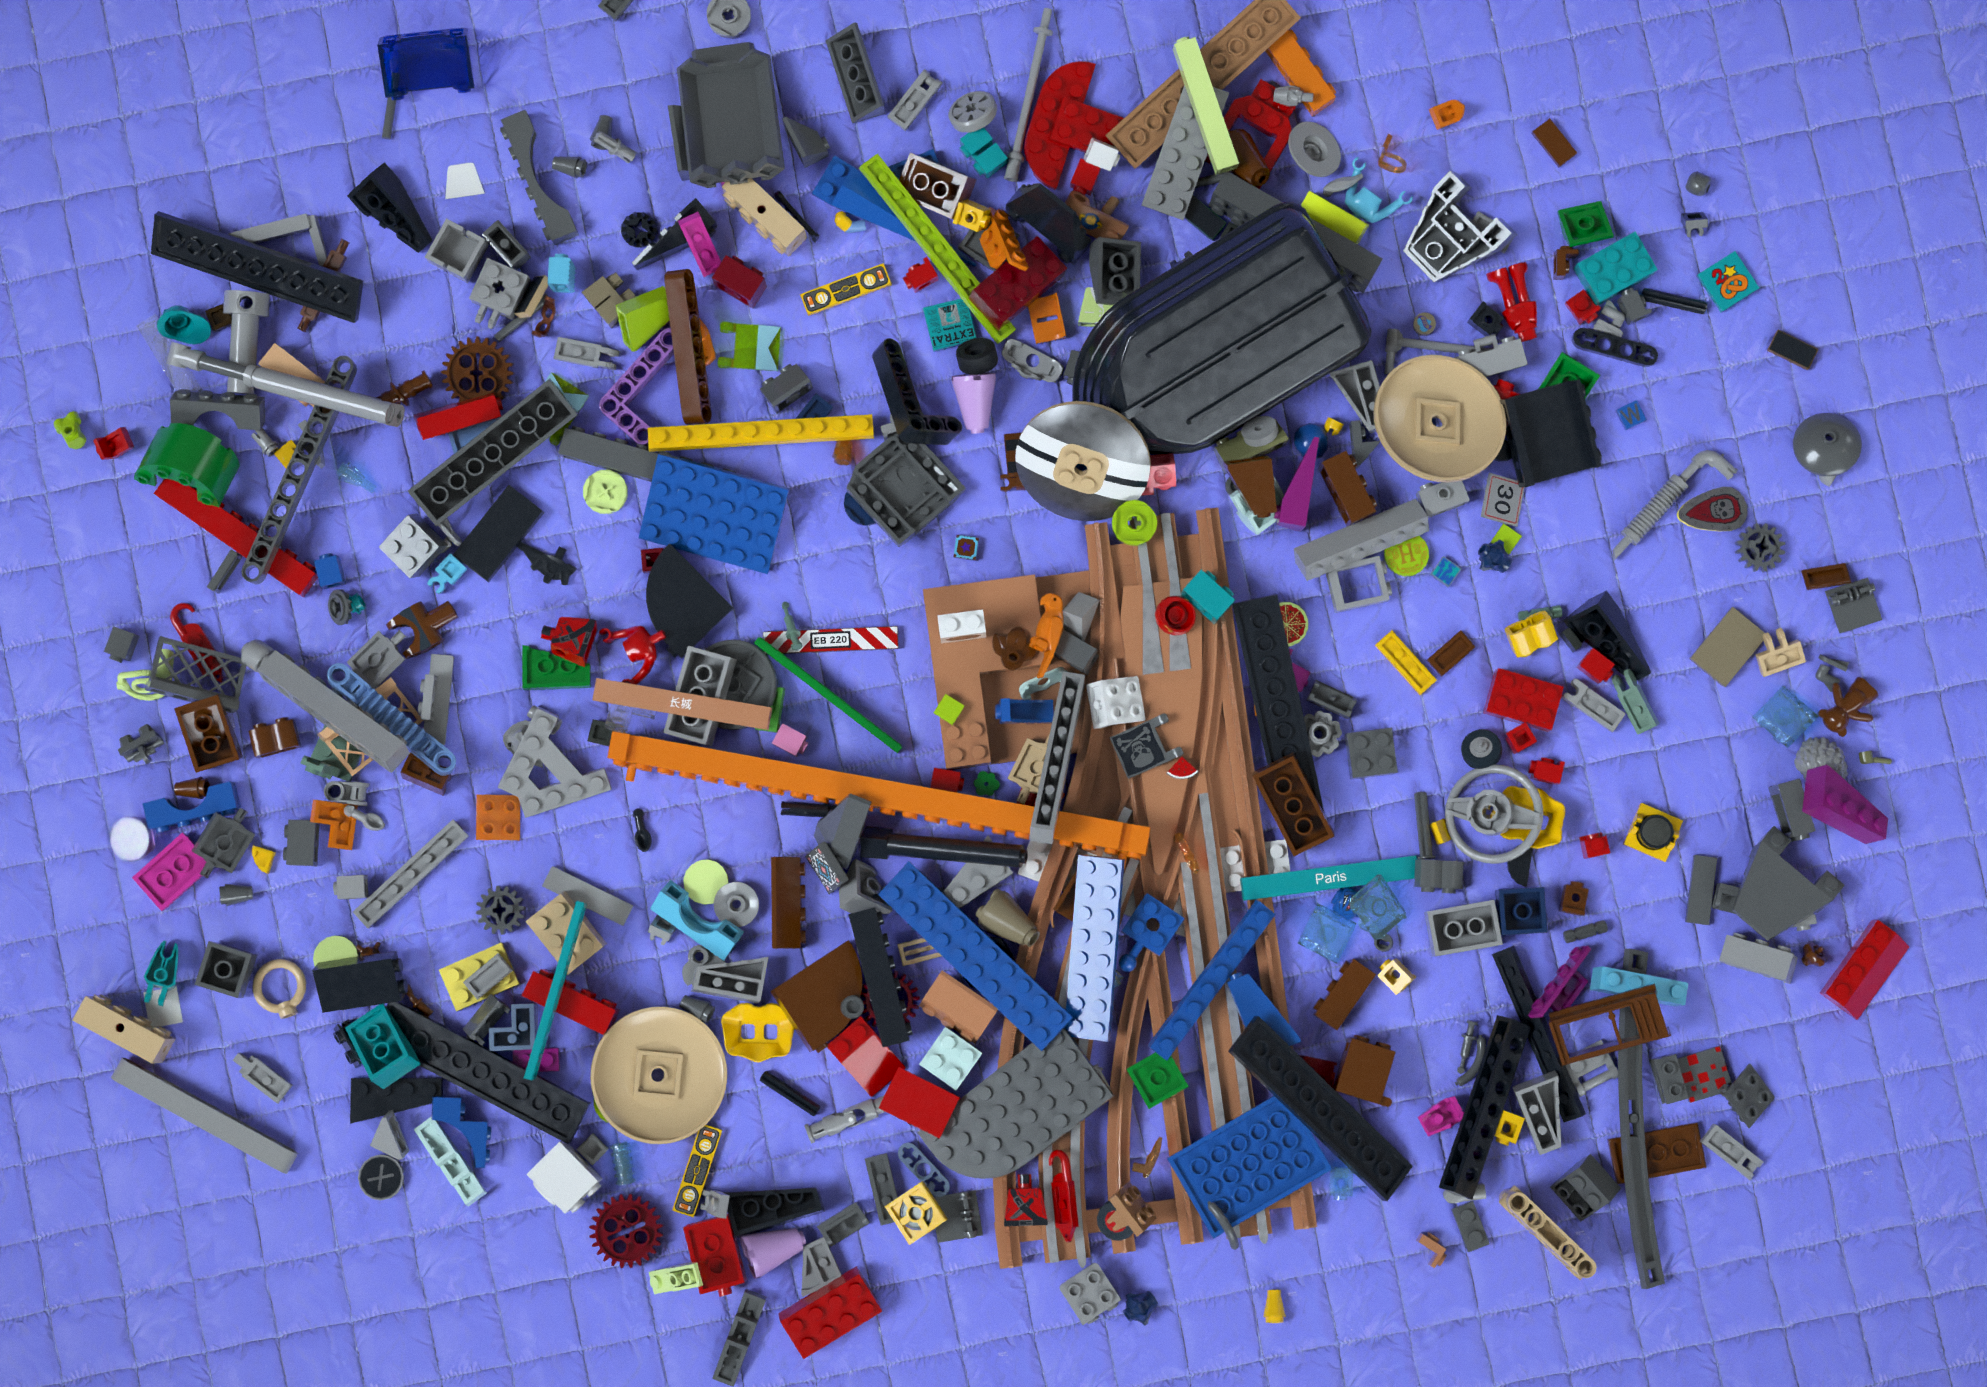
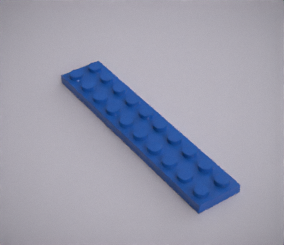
M910 861L905 864L878 894L1041 1051L1074 1018Z

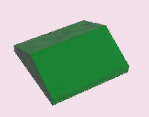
M1601 201L1558 210L1562 234L1569 247L1605 240L1614 236Z
M1562 351L1538 389L1580 379L1586 390V395L1584 396L1586 398L1600 377V374Z

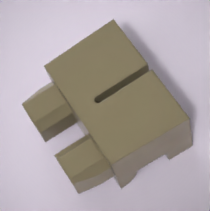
M616 272L606 279L602 276L582 291L584 297L610 328L618 323L615 305L636 297L629 288L619 296L615 290L624 282Z

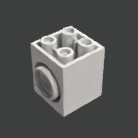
M560 1141L527 1173L537 1191L552 1205H557L565 1214L570 1211L572 1213L576 1212L585 1203L583 1198L586 1195L590 1197L601 1187L599 1182L603 1179L569 1144Z

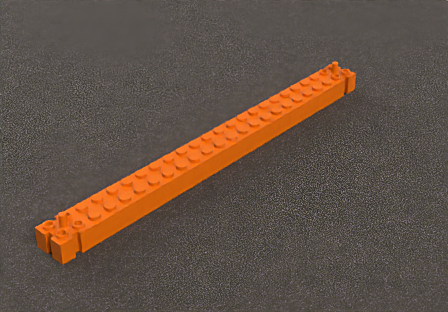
M612 731L607 756L608 759L613 760L614 765L627 768L625 780L629 782H634L636 769L652 772V768H655L657 772L664 775L674 776V772H677L682 778L696 780V776L702 777L701 780L714 784H718V780L724 781L723 784L740 788V784H744L749 790L762 792V788H766L771 794L781 796L788 792L793 798L806 800L807 796H811L815 802L828 804L829 800H833L838 805L839 802L851 793L871 801L870 812H873V808L880 809L879 812L892 816H895V812H900L904 818L917 820L918 816L925 817L924 820L927 822L939 824L940 820L947 821L949 826L962 828V824H967L971 830L984 832L985 828L992 829L993 834L1006 836L1007 832L1014 833L1016 838L1029 840L1034 806ZM1059 811L1053 840L1059 841L1060 846L1073 848L1074 844L1082 845V849L1096 852V848L1105 849V854L1125 859V870L1127 858L1141 860V856H1147L1151 828Z

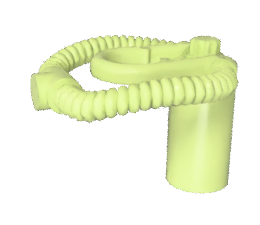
M162 649L166 659L174 655L173 651ZM174 658L168 661L172 669L174 664ZM165 664L157 667L156 677L165 679L171 675ZM149 669L121 672L117 676V689H122V691H125L126 694L133 698L152 701L165 696L157 693L150 695L140 694L151 693L146 691L145 688L137 686V684L144 683L146 685L149 678L135 679L132 681L131 687L125 679L137 676H150L151 670Z

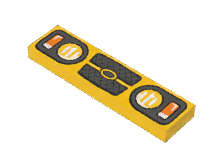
M884 263L802 293L800 296L806 312L810 316L891 286V282Z
M705 1125L698 1131L672 1211L694 1218L723 1130Z

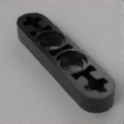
M1579 328L1572 335V344L1576 348L1642 367H1650L1658 359V353L1654 347L1588 328ZM1582 333H1584L1585 338L1589 340H1592L1593 336H1596V339L1593 342V347H1590L1592 342L1585 341L1583 344H1581L1580 339H1578L1577 336H1580ZM1600 339H1607L1609 341L1610 348L1608 350H1601L1598 347ZM1621 345L1630 346L1632 350L1630 356H1623L1620 353ZM1636 348H1639L1638 353L1645 354L1646 351H1649V355L1653 357V359H1649L1648 362L1644 361L1645 357L1638 355L1636 359H1633V357L1636 354Z

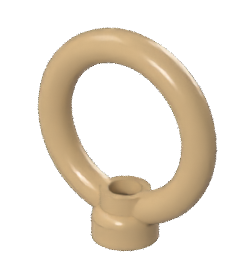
M275 959L265 963L257 971L253 980V994L257 1003L269 1012L279 1013L280 1019L298 1014L296 1006L302 1001L306 991V979L302 970L295 963L285 959ZM276 968L289 970L297 981V990L293 998L280 1004L269 1002L262 992L264 977L268 972Z

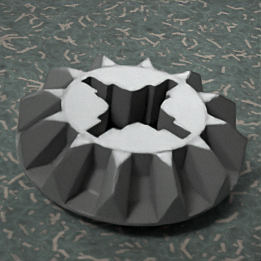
M343 589L333 590L328 600L329 614L337 625L348 624L349 619H352V601L349 600V594L345 593Z

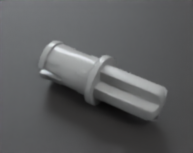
M601 131L596 133L594 141L608 149L610 155H616L626 163L633 161L636 155L635 150L621 143L620 139H613Z

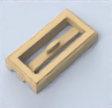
M924 938L897 944L903 966L934 959L942 955L934 953L906 961L905 956L934 948L929 945L904 952V947L927 942Z

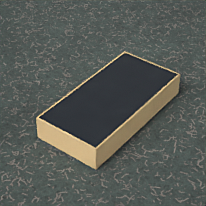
M543 275L533 278L514 312L517 317L525 318L533 315L548 287L547 276Z

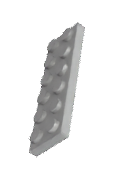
M1185 85L1141 205L1180 220H1184L1208 153ZM1213 87L1220 110L1223 112L1229 92Z

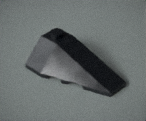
M695 198L674 218L676 220L675 224L672 227L664 228L660 232L659 241L657 243L655 241L651 242L633 260L634 268L639 270L689 247L678 223L679 220L699 212L710 238L716 233V222Z

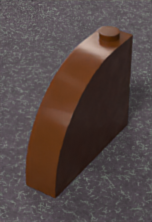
M848 940L770 991L809 1052L816 1050L819 1053L828 1047L827 1042L839 1034L851 1020L842 1014L840 1005L843 999L848 996L861 997L862 972L857 954Z

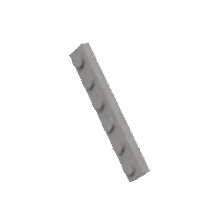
M455 820L450 821L359 905L353 913L370 929L462 844L469 835Z

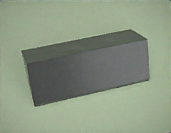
M853 23L825 41L852 123H857L885 114V109L858 24Z

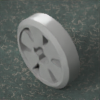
M970 92L961 96L952 104L948 117L952 126L957 131H977L994 119L997 113V104L993 96L988 92Z

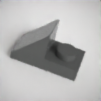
M1360 420L1351 421L1349 424L1352 455L1357 463L1355 469L1364 462L1380 443V441L1362 442L1366 435L1365 427L1361 426Z

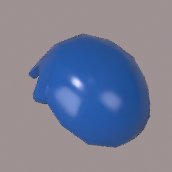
M1308 423L1300 426L1295 432L1294 445L1302 457L1314 437H1319L1316 459L1322 457L1328 450V437L1321 426Z

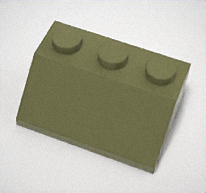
M1276 419L1279 430L1278 435L1272 442L1259 447L1247 445L1244 442L1241 430L1236 433L1237 437L1231 440L1226 437L1216 442L1217 446L1214 447L1213 451L1224 474H1227L1223 466V461L1265 456L1286 445L1289 438Z

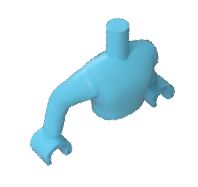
M1359 157L1355 158L1352 162L1354 168L1352 176L1361 174V171L1366 167V162L1361 168L1356 167V161ZM1358 182L1347 189L1345 204L1353 212L1352 215L1371 223L1382 220L1403 204H1410L1413 201L1412 196L1408 202H1404L1402 196L1406 191H1403L1397 200L1378 211L1382 199L1365 187L1355 194Z

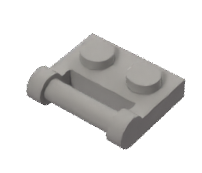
M1599 1040L1581 1050L1602 1045L1603 1042ZM1608 1053L1565 1065L1579 1097L1585 1095L1586 1091L1611 1078H1618V1070ZM1604 1064L1606 1065L1607 1071L1582 1084L1580 1083L1579 1077Z

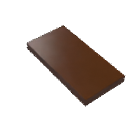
M1698 1122L1644 1132L1648 1179L1707 1168L1702 1143L1700 1142ZM1621 1137L1607 1139L1615 1181L1617 1184H1623L1625 1181Z

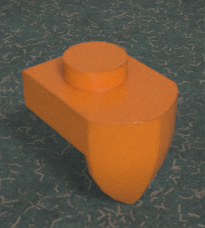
M1454 99L1428 109L1436 129L1438 130L1460 121L1465 112V105Z

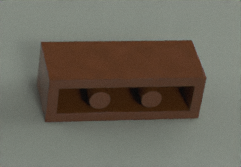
M1351 959L1350 962L1346 960L1339 969L1341 975L1337 981L1332 979L1326 988L1328 994L1324 999L1320 997L1313 1007L1316 1010L1313 1015L1334 1030L1339 1029L1376 975L1355 959Z

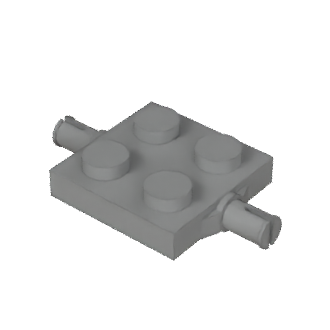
M398 630L389 639L378 631L347 663L353 672L367 682L371 688L376 689L405 660L399 653L397 645L406 636Z

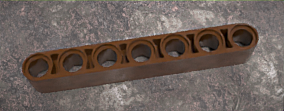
M690 269L668 271L665 274L664 282L682 418L686 425L706 424L711 421L712 412L694 276Z

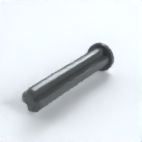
M1416 792L1414 799L1420 857H1417V859H1434L1436 857L1432 854L1426 792Z

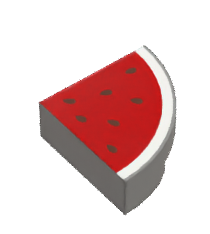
M1181 757L1166 774L1176 779H1187L1193 777L1199 771Z

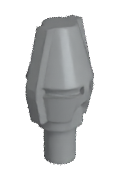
M1291 85L1275 88L1273 101L1285 106H1297L1302 101L1313 102L1314 93H1304L1300 90V87Z

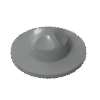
M1302 122L1291 130L1288 139L1289 150L1294 161L1302 170L1316 177H1326L1337 170L1341 161L1340 149L1337 141L1326 128L1314 122Z

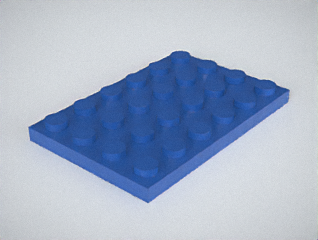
M659 452L638 538L664 546L670 543L675 549L768 574L790 488Z
M1275 1096L1265 1100L1167 1158L1213 1239L1224 1233V1230L1208 1209L1207 1203L1209 1201L1215 1202L1231 1226L1234 1227L1332 1170L1310 1130Z

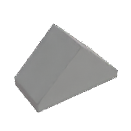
M1078 592L1062 610L1063 630L1085 641L1099 599Z
M391 1110L381 1119L370 1146L400 1160L406 1156L409 1148L394 1111Z

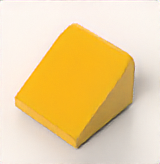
M1445 819L1430 824L1436 844L1439 845L1452 840L1448 833Z

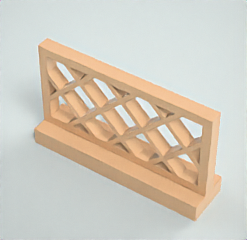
M391 677L375 689L386 700L388 696L395 692L400 698V707L397 709L401 712H411L417 719L414 722L417 725L424 721ZM403 703L405 704V706H406L408 709H403V708H402V707H403ZM328 727L317 734L351 776H354L373 761L370 757L364 761V755L366 754L363 752L350 751V743L348 741L346 750L336 749L331 741L339 735ZM340 752L345 753V759ZM348 753L361 755V764L354 770L347 762Z

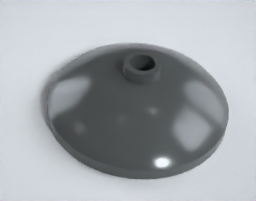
M1820 413L1805 419L1798 426L1793 438V451L1797 461L1806 470L1819 476L1830 477L1847 472L1857 462L1862 448L1861 437L1857 428L1848 419L1833 413ZM1830 436L1833 438V440L1828 441L1825 437Z

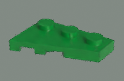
M522 645L523 690L591 688V665L586 663V666L583 667L550 654V652Z

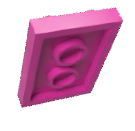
M185 832L176 837L132 877L161 911H165L202 877L199 873L206 864V861L201 856L192 852L195 843Z

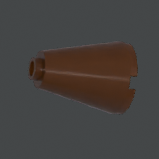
M1244 129L1229 131L1228 133L1239 165L1237 169L1228 172L1255 187L1265 184L1270 176V171L1252 136Z

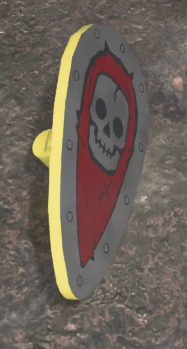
M1720 487L1688 500L1677 511V518L1685 525L1696 529L1718 532L1732 531L1740 528L1745 522L1747 504L1744 497L1736 489Z

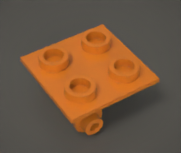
M476 795V840L520 841V801L518 797L514 795Z

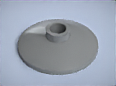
M728 883L719 889L714 898V911L720 921L727 919L737 927L749 924L758 913V896L753 888L745 883ZM734 900L741 902L739 908L733 907L732 902Z

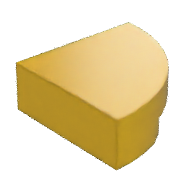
M253 845L252 856L255 864L261 871L269 874L276 852Z

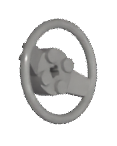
M1494 764L1483 769H1473L1456 782L1448 796L1445 807L1446 827L1454 844L1468 857L1490 864L1508 862L1521 856L1536 841L1543 823L1542 800L1533 782L1515 768ZM1491 773L1504 774L1516 779L1527 789L1533 801L1534 811L1514 805L1513 801L1505 794L1493 789L1482 790L1474 797L1458 798V796L1470 781L1479 776ZM1490 807H1493L1495 815L1492 818L1486 814L1487 809L1490 810ZM1454 816L1469 821L1477 832L1488 836L1503 834L1509 829H1528L1531 831L1527 838L1515 849L1503 854H1485L1472 849L1463 841L1456 829Z

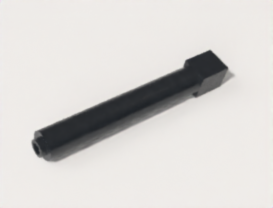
M866 826L860 836L861 857L888 859L889 856H901L1021 868L1023 863L1026 864L1028 859V851L1024 850L1023 845L899 834L893 833L890 828Z

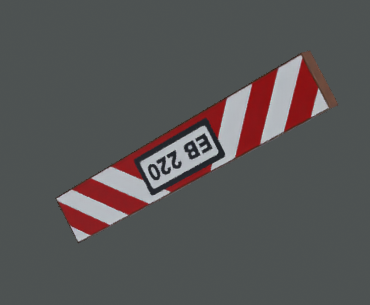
M898 626L800 630L801 635L798 637V640L802 643L803 647L799 650H792V640L787 639L785 635L787 631L763 632V639L782 654L899 649Z

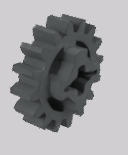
M1756 523L1753 525V530L1748 526L1745 528L1747 534L1741 532L1738 535L1742 540L1735 542L1737 546H1740V549L1736 550L1735 554H1741L1742 557L1738 561L1746 562L1744 568L1747 569L1753 566V572H1756L1760 567L1762 572H1766L1767 566L1773 569L1775 568L1774 562L1780 563L1782 561L1779 555L1785 554V551L1781 550L1780 547L1785 545V542H1779L1782 534L1775 535V527L1768 530V524L1765 523L1760 528L1759 524ZM1758 533L1755 541L1748 540L1751 535ZM1761 543V547L1764 548V550L1762 552H1759V548H1757L1756 545ZM1747 551L1751 554L1752 559L1747 554ZM1765 555H1772L1769 561L1762 562Z
M496 886L495 892L491 888L487 889L489 895L481 894L483 902L476 903V905L481 907V910L476 911V914L482 916L478 922L486 923L484 926L485 930L491 927L492 934H496L500 930L501 935H505L506 929L514 932L513 925L520 927L521 924L518 919L525 918L523 914H520L521 910L526 909L525 906H520L524 899L522 897L516 898L518 893L516 890L509 893L510 887L507 886L504 888V891H502L500 886ZM504 895L509 897L514 905H509L505 901ZM495 897L494 903L487 907L488 902ZM500 904L506 908V912H502V916L496 913V909L500 907ZM512 913H515L513 919L507 924V918ZM487 916H493L496 919L497 925L493 924Z

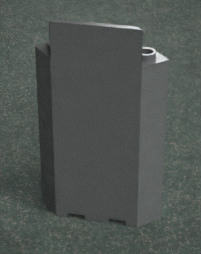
M750 42L695 49L692 52V58L690 57L677 67L690 182L705 188L716 187V183L730 181V185L748 183L749 178L761 177L762 181L772 179L783 171L785 166L770 55L754 49V44Z

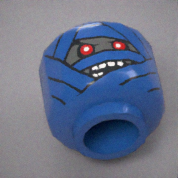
M1351 887L1339 888L1331 900L1333 911L1346 920H1351L1355 916L1359 918L1366 908L1363 905L1364 896Z

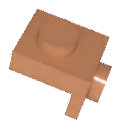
M1428 1232L1426 1236L1420 1233L1416 1241L1435 1252L1428 1265L1433 1268L1436 1265L1440 1266L1447 1256L1444 1253L1446 1248L1439 1245L1440 1239Z

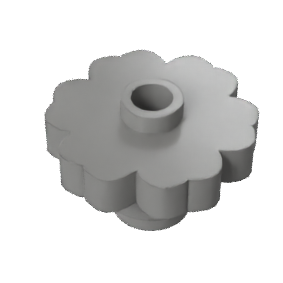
M1322 711L1316 712L1314 716L1312 714L1304 716L1312 755L1320 757L1323 752L1331 754L1339 746L1337 738L1342 735L1339 722L1332 721L1331 714ZM1316 730L1322 732V737L1319 739L1314 736Z

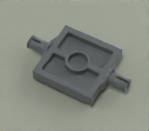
M239 807L233 819L224 817L217 812L213 814L192 849V852L201 856L206 861L199 874L209 878L214 867L223 868L230 873L234 871L255 836L253 832L247 830L241 824L248 813L246 810Z

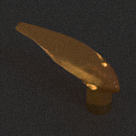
M1159 1137L1154 1144L1151 1153L1147 1156L1146 1163L1134 1162L1132 1171L1143 1173L1144 1178L1151 1174L1160 1153L1162 1137Z

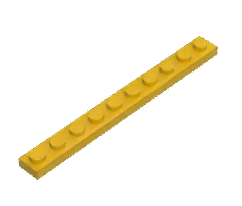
M872 414L648 428L649 452L874 439Z

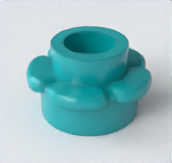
M358 593L353 596L349 595V600L352 601L351 608L353 609L351 612L361 614L366 609L365 602Z

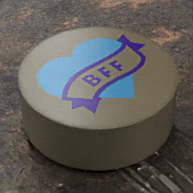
M1426 312L1418 314L1413 321L1414 331L1421 336L1431 334L1436 327L1435 318Z

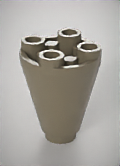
M994 890L987 904L979 907L976 912V917L979 918L978 927L985 932L1023 946L1027 945L1028 947L1034 945L1039 938L1040 932L1037 931V927L1006 891Z

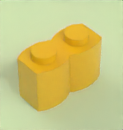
M1546 611L1534 613L1525 620L1517 621L1504 629L1510 647L1517 658L1530 656L1536 649L1547 648L1558 640L1551 617Z

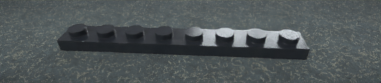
M1511 946L1493 953V959L1520 1022L1531 1027L1527 1038L1543 1075L1554 1070L1558 1075L1559 1113L1563 1122L1584 1116L1586 1114L1566 1066H1562L1553 1035L1545 1017L1530 1018L1528 1016L1532 1010V1004L1537 998L1515 947Z

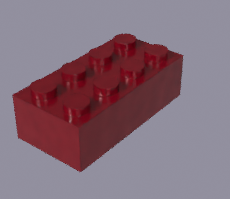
M1038 236L1021 249L1029 267L1026 271L1012 266L1006 261L976 286L968 298L998 331L1058 282L1067 270V267Z

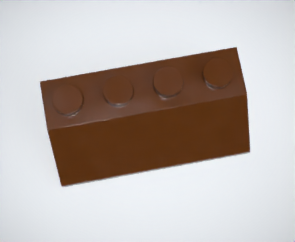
M771 857L773 949H802V944H806V930H802V921H806V907L802 908V898H806V886L801 885V876H805V862H801L800 857Z

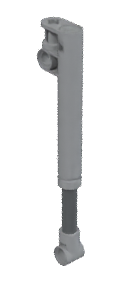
M171 342L166 364L184 369L188 367L196 371L206 370L242 380L244 385L252 388L255 387L256 389L367 420L377 421L389 426L398 427L403 421L405 413L403 405L382 401L379 398L351 392L254 364H249L246 367L210 357L203 351L191 350L189 346Z

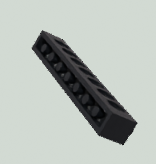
M1497 1015L1438 1188L1456 1196L1470 1200L1473 1199L1531 1027L1515 1019Z

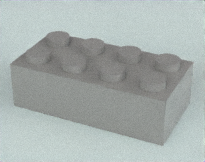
M688 646L675 691L725 700L737 659ZM668 714L663 733L712 746L719 722Z

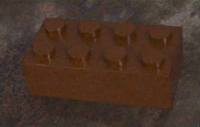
M1293 752L1253 772L1252 776L1293 856L1335 837L1334 831Z

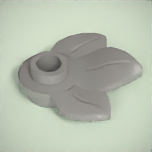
M702 945L694 946L688 953L689 961L682 969L683 980L687 986L691 985L695 968L725 963V960L723 961L718 956H715ZM701 952L704 955L703 960L697 961L695 954Z

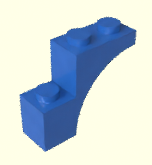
M1004 698L1000 699L999 704L995 705V719H999L1000 724H1052L1053 700H1015Z
M432 1096L431 1119L448 1123L462 1132L472 1148L474 1167L485 1168V1163L490 1161V1149H486V1141L491 1140V1126H487V1121L460 1120V1116L465 1115V1102H461L460 1097Z

